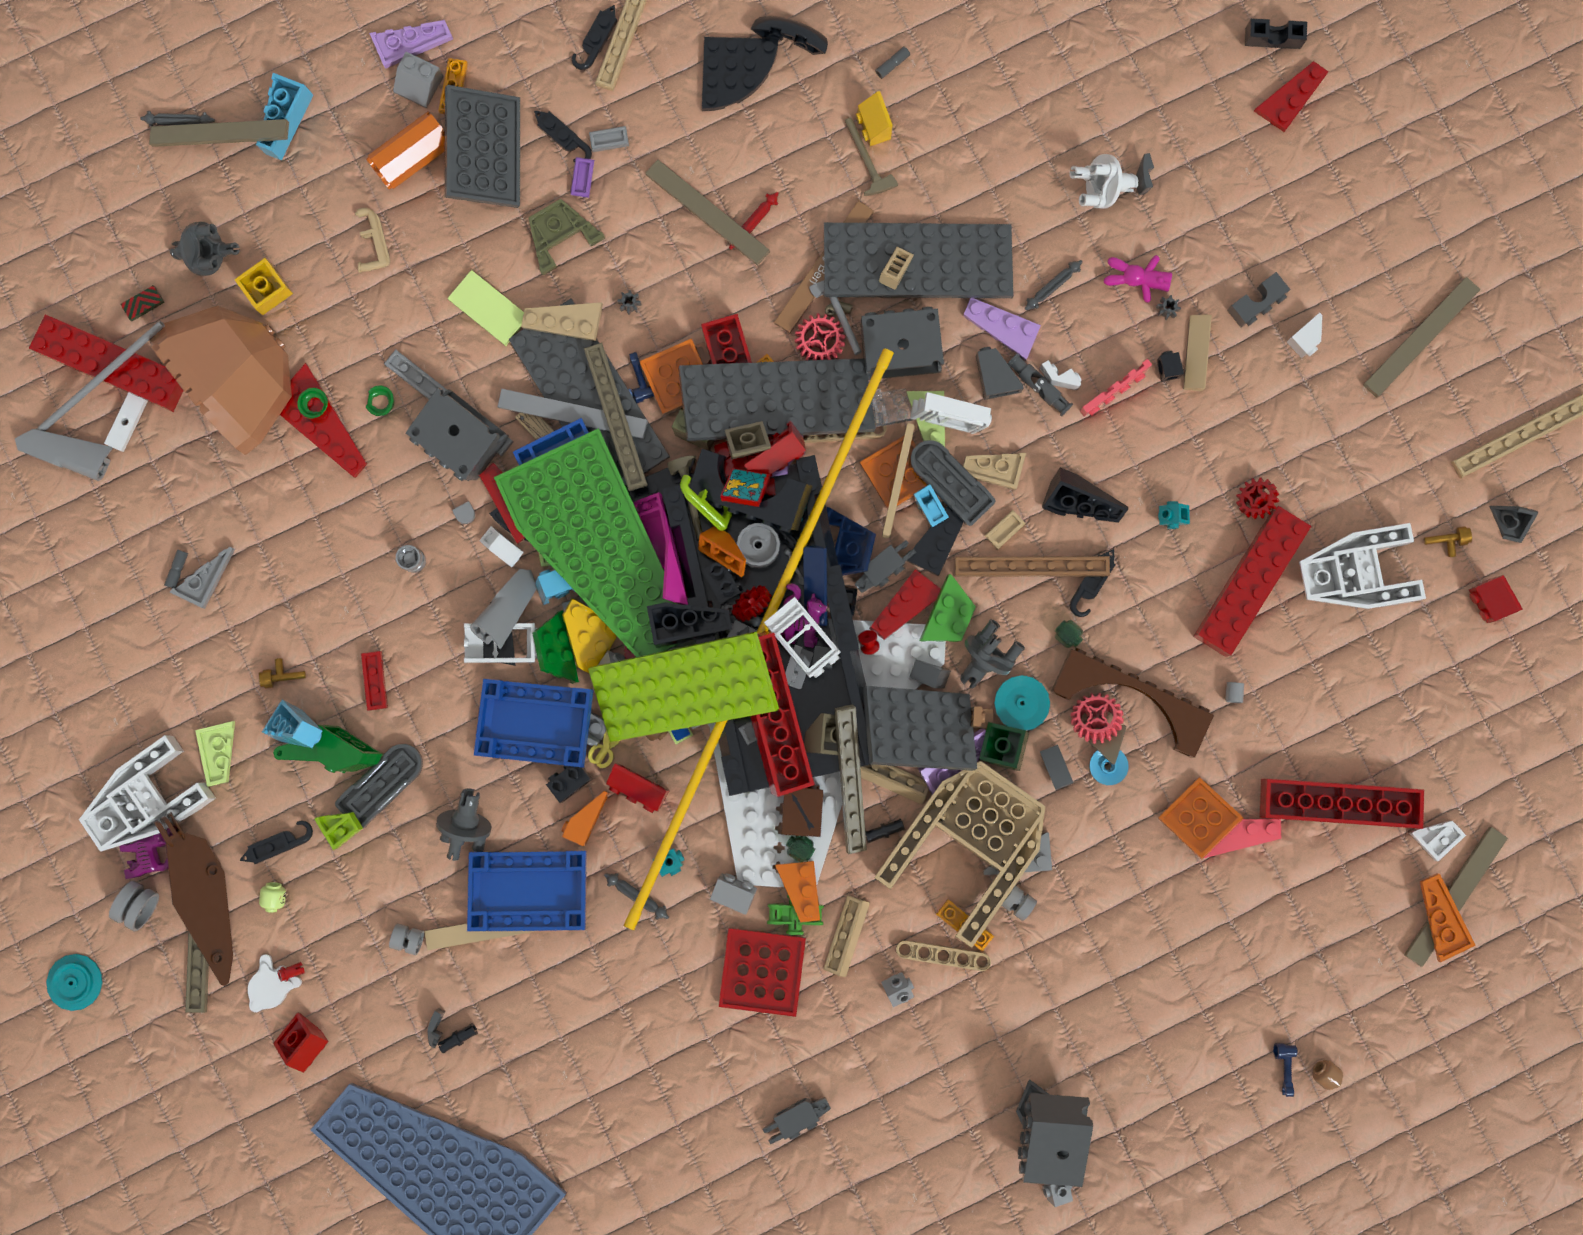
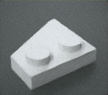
M1453 821L1443 822L1410 832V835L1437 862L1466 836Z

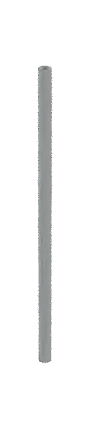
M158 321L36 429L46 431L162 330L165 327L164 323Z

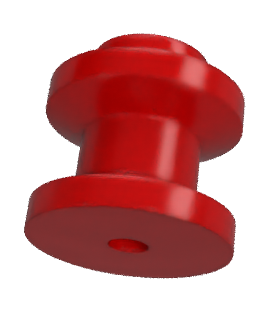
M866 630L859 634L858 641L861 644L860 649L862 653L872 655L879 650L880 645L875 631Z

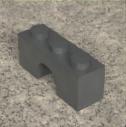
M1277 272L1257 287L1262 295L1261 302L1252 301L1246 294L1227 310L1241 328L1246 324L1249 327L1258 320L1256 316L1260 313L1265 315L1272 309V304L1275 302L1280 304L1287 298L1286 294L1291 289Z

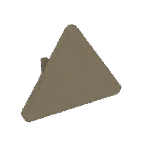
M1121 725L1122 729L1117 731L1118 735L1116 737L1111 735L1110 741L1104 738L1103 744L1100 740H1096L1095 744L1092 742V739L1088 741L1111 764L1116 763L1126 731L1125 725Z

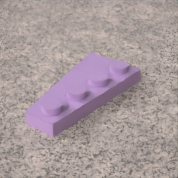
M445 20L424 23L417 27L407 26L400 30H385L383 33H369L385 69L400 63L405 52L416 56L453 40Z

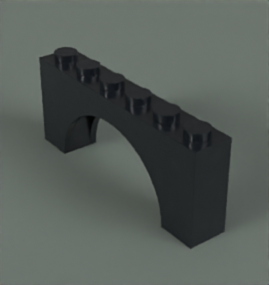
M705 449L701 450L690 484V488L697 495L706 489L708 493L705 500L711 501V506L722 508V506L728 507L727 511L734 514H739L740 511L745 513L744 517L751 520H756V517L760 518L762 523L773 527V524L780 525L779 529L790 533L791 530L798 531L812 485L788 478L783 489L774 497L761 501L759 507L721 501V493L727 482L725 474L726 456Z

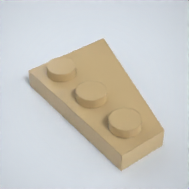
M1026 453L966 456L963 467L976 480L1016 490Z

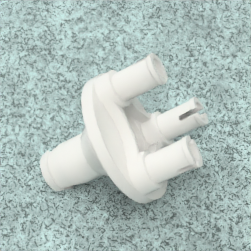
M1110 154L1097 156L1091 165L1085 167L1072 166L1071 170L1075 171L1069 172L1072 179L1078 178L1086 181L1087 194H1081L1079 197V204L1081 206L1106 209L1116 202L1120 192H1134L1131 188L1138 187V177L1132 173H1122L1119 161Z

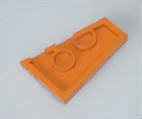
M814 861L775 865L800 923L820 921Z

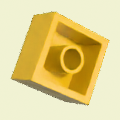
M266 258L234 279L253 307L262 315L293 294L277 270Z

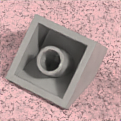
M405 52L397 67L393 92L427 108L444 76L439 67Z

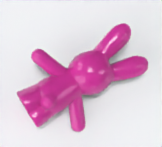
M1157 255L1152 257L1145 270L1139 265H1128L1118 258L1111 257L1108 259L1109 266L1124 272V274L1109 275L1104 278V284L1109 286L1127 284L1133 287L1141 285L1143 299L1148 303L1151 301L1150 288L1168 292L1173 274L1172 272L1154 270L1160 260Z

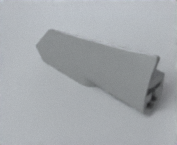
M32 429L15 438L19 451L97 481L104 477L110 464V459L106 457L113 449L110 446L37 429Z
M519 569L496 594L490 605L471 624V631L486 644L493 640L499 649L504 645L537 589L532 571Z

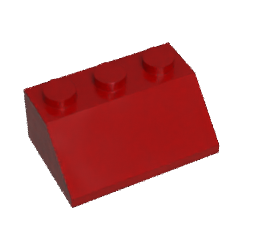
M618 763L614 764L606 783L610 786V791L618 795L620 792L627 795L626 799L634 804L637 801L644 804L643 809L651 813L654 810L659 812L670 792Z

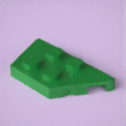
M561 610L532 632L540 671L551 673L557 678H565L570 680L569 683L574 684L579 682L567 628L562 617L564 610Z

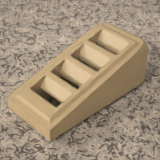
M896 247L880 275L879 282L895 290L914 254ZM899 256V257L905 259L906 262L903 261V260H901V259H898V258H896V257Z

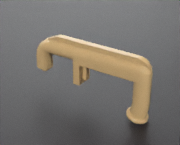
M370 208L357 209L355 215L359 218L368 216L371 227L370 230L360 232V235L364 239L373 237L378 256L376 261L368 263L359 262L358 272H367L387 267L390 264V257L380 218Z

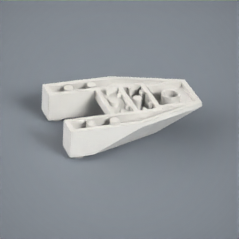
M1407 523L1355 532L1300 561L1299 565L1306 599L1365 609L1426 599L1422 580L1384 586L1377 550L1403 546L1414 542L1411 524Z
M164 735L116 769L80 817L79 821L100 852L159 834L160 832L154 822L158 820L161 823V817H167V814L172 812L179 823L216 799L206 783H196L168 804L160 795L149 776L184 752L174 736Z

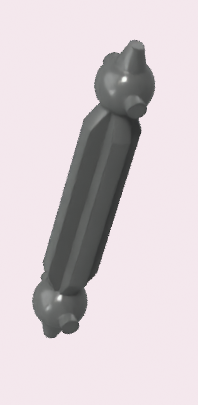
M147 111L145 116L140 117L142 121L149 124V127H152L155 122L159 125H189L215 122V119L207 115L206 112H203V115L200 117L197 114L158 113L154 115L151 111Z
M1083 261L1069 262V268L1061 271L1039 290L1034 298H1027L1025 310L1037 309L1039 302L1049 297L1070 279L1073 273L1081 271L1080 266Z
M618 873L604 874L608 882L607 886L615 885L618 891L634 902L636 901L639 890L626 881L619 880ZM649 897L647 898L643 908L655 913L656 920L669 918L666 913V906L658 907L655 901Z

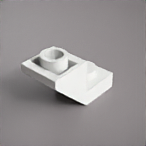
M1049 360L1044 362L1039 368L1048 383L1071 390H1077L1081 386V378L1072 368L1059 376L1058 369Z
M492 526L479 540L511 567L524 553Z

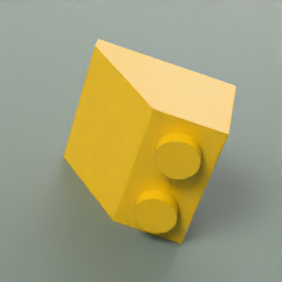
M878 91L859 104L858 112L855 113L858 124H862L864 129L862 130L864 141H868L869 146L891 140L893 125L881 92Z

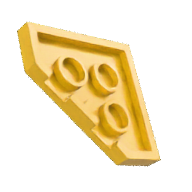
M571 598L562 617L567 628L576 666L589 673L588 668L597 666L606 652L610 650L617 636L591 608Z

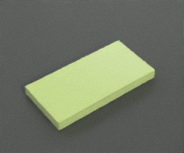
M472 270L447 298L505 346L510 342L509 338L517 334L522 328L524 312Z

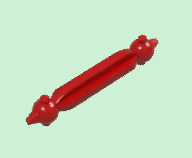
M767 193L765 195L767 197L766 201L759 205L741 227L750 234L770 211L771 205L777 206L779 204L777 202L779 193ZM730 244V246H729V249H730V250L733 249V248H735L734 246H732V245Z

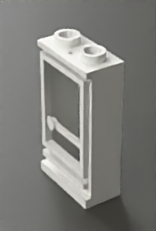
M927 392L925 402L922 398L913 400L910 419L920 418V421L925 420L928 423L975 434L990 425L992 415H990L991 408Z
M795 597L764 622L767 628L775 633L777 640L809 678L812 676L817 678L825 671L823 667L827 663L832 665L840 658L838 656L841 653L840 650ZM803 615L810 624L805 625L804 629L786 642L780 634ZM813 626L831 650L808 668L789 644Z
M464 623V663H535V659H538L532 634L537 629L535 628V623H516L513 628L527 629V658H497L498 651L495 642L492 653L494 658H483V641L471 631L470 626L472 623Z

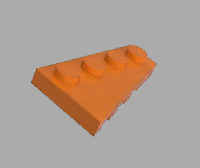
M1440 873L1420 881L1438 962H1443L1476 946Z

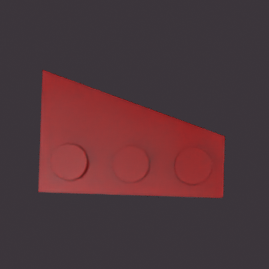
M791 421L786 424L788 428L780 435L778 432L772 435L774 439L770 441L771 449L744 458V466L748 471L770 474L771 477L772 473L776 470H783L788 466V462L793 459L797 460L804 455L806 451L804 438Z

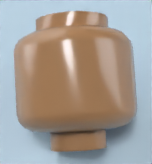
M1323 1060L1314 1065L1313 1078L1324 1089L1333 1090L1341 1086L1343 1072L1332 1061Z

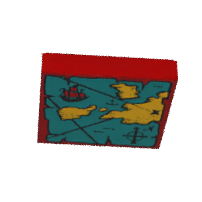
M732 468L721 493V501L759 507L769 484L770 474Z

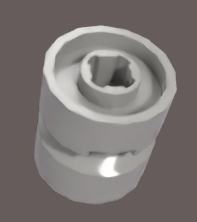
M405 545L397 551L396 562L402 569L411 573H417L425 567L426 557L416 547Z
M1015 885L1001 906L1008 911L1013 910L1014 915L1024 921L1034 909L1037 900L1029 894L1024 895V891Z
M397 923L391 934L389 948L398 951L404 949L405 953L417 955L424 939V931L416 928L409 930L408 926Z

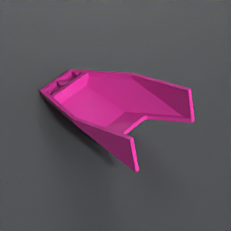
M658 492L634 501L635 508L664 569L663 599L680 605H688L679 557L662 494Z

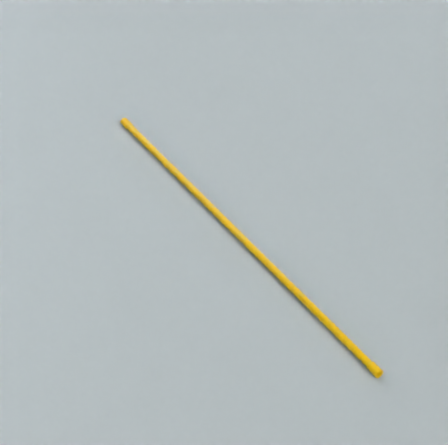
M883 348L875 371L760 623L757 634L769 630L764 622L775 614L787 590L786 586L790 583L801 559L803 548L806 547L883 374L893 357L894 352L889 349ZM728 720L716 722L636 901L623 926L631 930L636 928L643 907Z

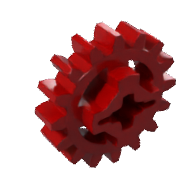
M1260 477L1258 482H1256L1252 478L1250 484L1245 482V488H1239L1242 493L1236 495L1239 499L1236 504L1246 517L1252 516L1253 519H1256L1260 515L1263 519L1265 513L1271 515V508L1276 510L1277 507L1274 503L1280 501L1277 498L1280 494L1276 490L1277 487L1271 484L1268 479L1264 482L1262 477ZM1246 502L1250 504L1251 508L1247 507Z
M759 585L757 588L753 586L750 591L747 589L746 592L739 595L740 599L735 600L736 604L732 605L733 609L731 612L738 621L744 622L746 619L749 621L752 616L757 617V615L764 611L763 608L768 607L767 603L771 601L770 597L772 595L765 586Z

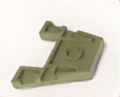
M562 199L557 200L529 217L542 275L557 268L548 250L581 231L591 247L605 239L602 232L593 227L590 222H587Z

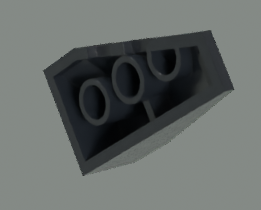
M668 602L647 606L653 642L656 648L732 630L729 609L697 607Z

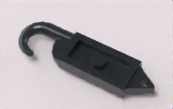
M615 5L604 11L600 10L582 45L584 51L589 55L585 63H577L576 54L572 55V64L576 69L586 70L590 68L603 49L617 24Z
M534 111L538 128L562 149L569 152L579 147L585 152V159H591V148L550 111L548 113Z
M1114 549L1098 555L1110 556V573L1116 565L1114 563ZM1108 576L1084 577L1070 601V610L1075 616L1085 617L1091 612L1090 609L1085 612L1078 611L1077 604L1081 597L1088 600L1095 598Z
M297 821V825H304L307 832L305 835L296 839L290 831L280 832L247 846L248 849L240 861L252 862L255 865L300 846L311 839L313 835L312 826L307 821Z

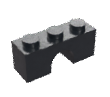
M1251 18L1245 28V46L1301 49L1307 40V21H1288L1283 26L1275 27L1270 26V19Z

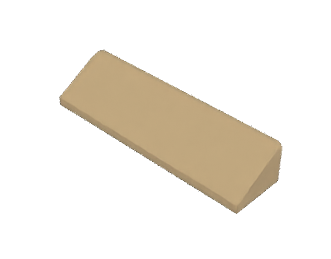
M1190 315L1183 390L1203 391L1206 387L1212 315Z
M866 765L860 767L861 778L919 804H922L927 796L929 789L924 779L902 769L888 765Z
M847 895L823 970L846 977L870 905L869 902Z

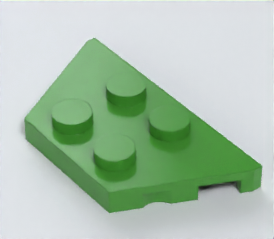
M948 574L945 578L919 639L921 642H959L963 639L976 606L951 574Z

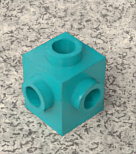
M1169 501L1167 505L1159 506V525L1167 526V529H1179L1180 525L1190 524L1189 505L1180 504L1178 501Z
M675 848L669 850L659 872L661 877L668 873L673 876L681 871L680 867L684 865L682 861L685 859L680 850L676 851ZM668 858L673 860L672 865L668 864Z

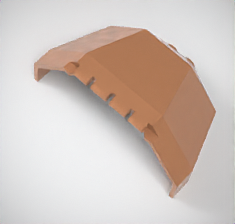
M218 305L164 323L165 327L150 339V344L155 354L163 364H166L165 367L177 379L176 381L184 392L188 393L187 395L194 405H200L199 410L235 449L244 455L248 454L261 444L292 397L288 354L284 350L286 346L279 338L275 339L273 336L275 332L268 324L264 325L259 321Z

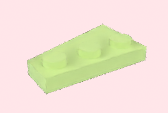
M906 391L912 407L913 400L922 398L925 402L927 392L944 396V391ZM917 418L916 421L922 440L937 441L945 447V427L925 422V420L920 421V418Z
M235 721L195 730L207 787L229 782Z

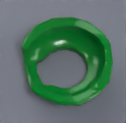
M379 385L374 386L368 391L369 396L366 409L371 414L384 416L393 409L394 397L388 387ZM379 395L386 396L388 399L387 407L377 409L373 406L372 401L374 397Z
M308 388L298 398V409L306 418H317L326 410L328 399L321 389ZM319 398L324 404L323 409L320 412L310 411L308 408L310 399Z

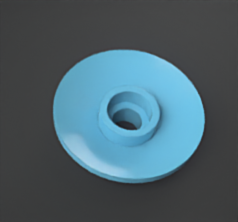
M1097 750L1092 755L1089 764L1093 778L1103 785L1120 783L1126 777L1129 768L1125 754L1120 750L1116 763L1111 764V768L1107 770L1104 765L1109 761Z

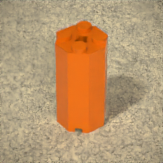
M427 111L371 152L366 160L389 190L391 188L394 189L445 152V132L434 116Z

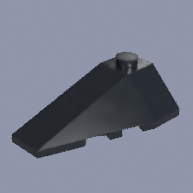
M1061 467L1051 480L1042 504L1043 509L1057 515L1065 516L1066 514L1077 515V518L1088 516L1094 517L1096 520L1117 523L1120 522L1128 511V506L1081 476Z

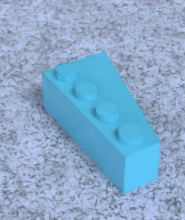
M273 73L271 78L273 80L272 87H269L268 104L264 108V120H288V140L257 141L256 145L266 155L282 161L312 100L313 94L304 84Z
M550 569L539 573L540 576L537 577L535 583L543 605L550 603V598L560 599L565 597L573 589L556 570L550 571Z
M283 699L262 733L280 742L310 748L318 743L322 736V730L302 709Z

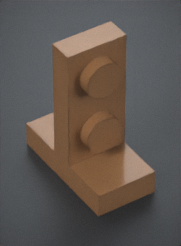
M977 706L971 708V727L987 729L988 722L993 723V709H982V707Z

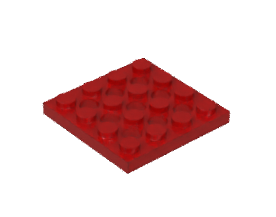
M728 928L719 1007L796 1017L806 937ZM742 945L750 946L751 953L749 955L741 954L740 947ZM762 947H767L770 949L771 954L769 957L763 958L760 956L759 950ZM783 949L788 950L790 953V957L787 960H781L778 956L779 952ZM739 965H747L749 972L746 975L739 974L737 971ZM759 967L767 968L768 975L762 978L757 975ZM779 969L786 970L787 978L779 980L776 977V972ZM738 984H743L746 987V992L742 995L737 994L735 991V987ZM761 986L765 989L766 993L763 997L755 995L754 990L756 987ZM776 989H782L785 992L783 999L778 1000L774 997Z

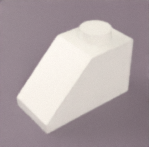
M1317 314L1287 341L1301 358L1306 354L1310 357L1318 350L1316 346L1321 342L1322 314Z

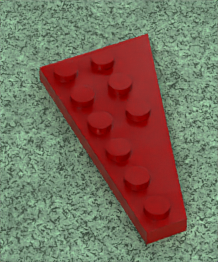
M305 363L290 380L292 397L280 413V416L356 478L365 468L367 462L329 399L326 410L317 418H306L298 409L297 401L303 391L308 388L322 390L310 367ZM319 398L309 400L308 408L310 411L320 412L323 409L324 404Z

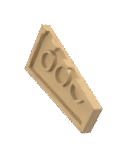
M603 303L525 308L521 327L523 329L596 341Z

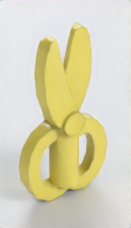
M606 730L603 737V745H594L588 753L589 761L597 764L599 768H607L614 758L613 752L610 749L618 745L621 740L610 742ZM601 748L596 758L593 759L594 751ZM609 753L608 761L605 764H601L606 754Z

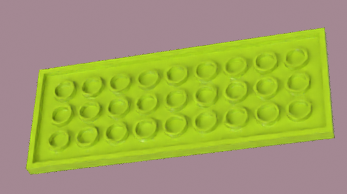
M757 631L588 668L610 742L774 712L779 709Z

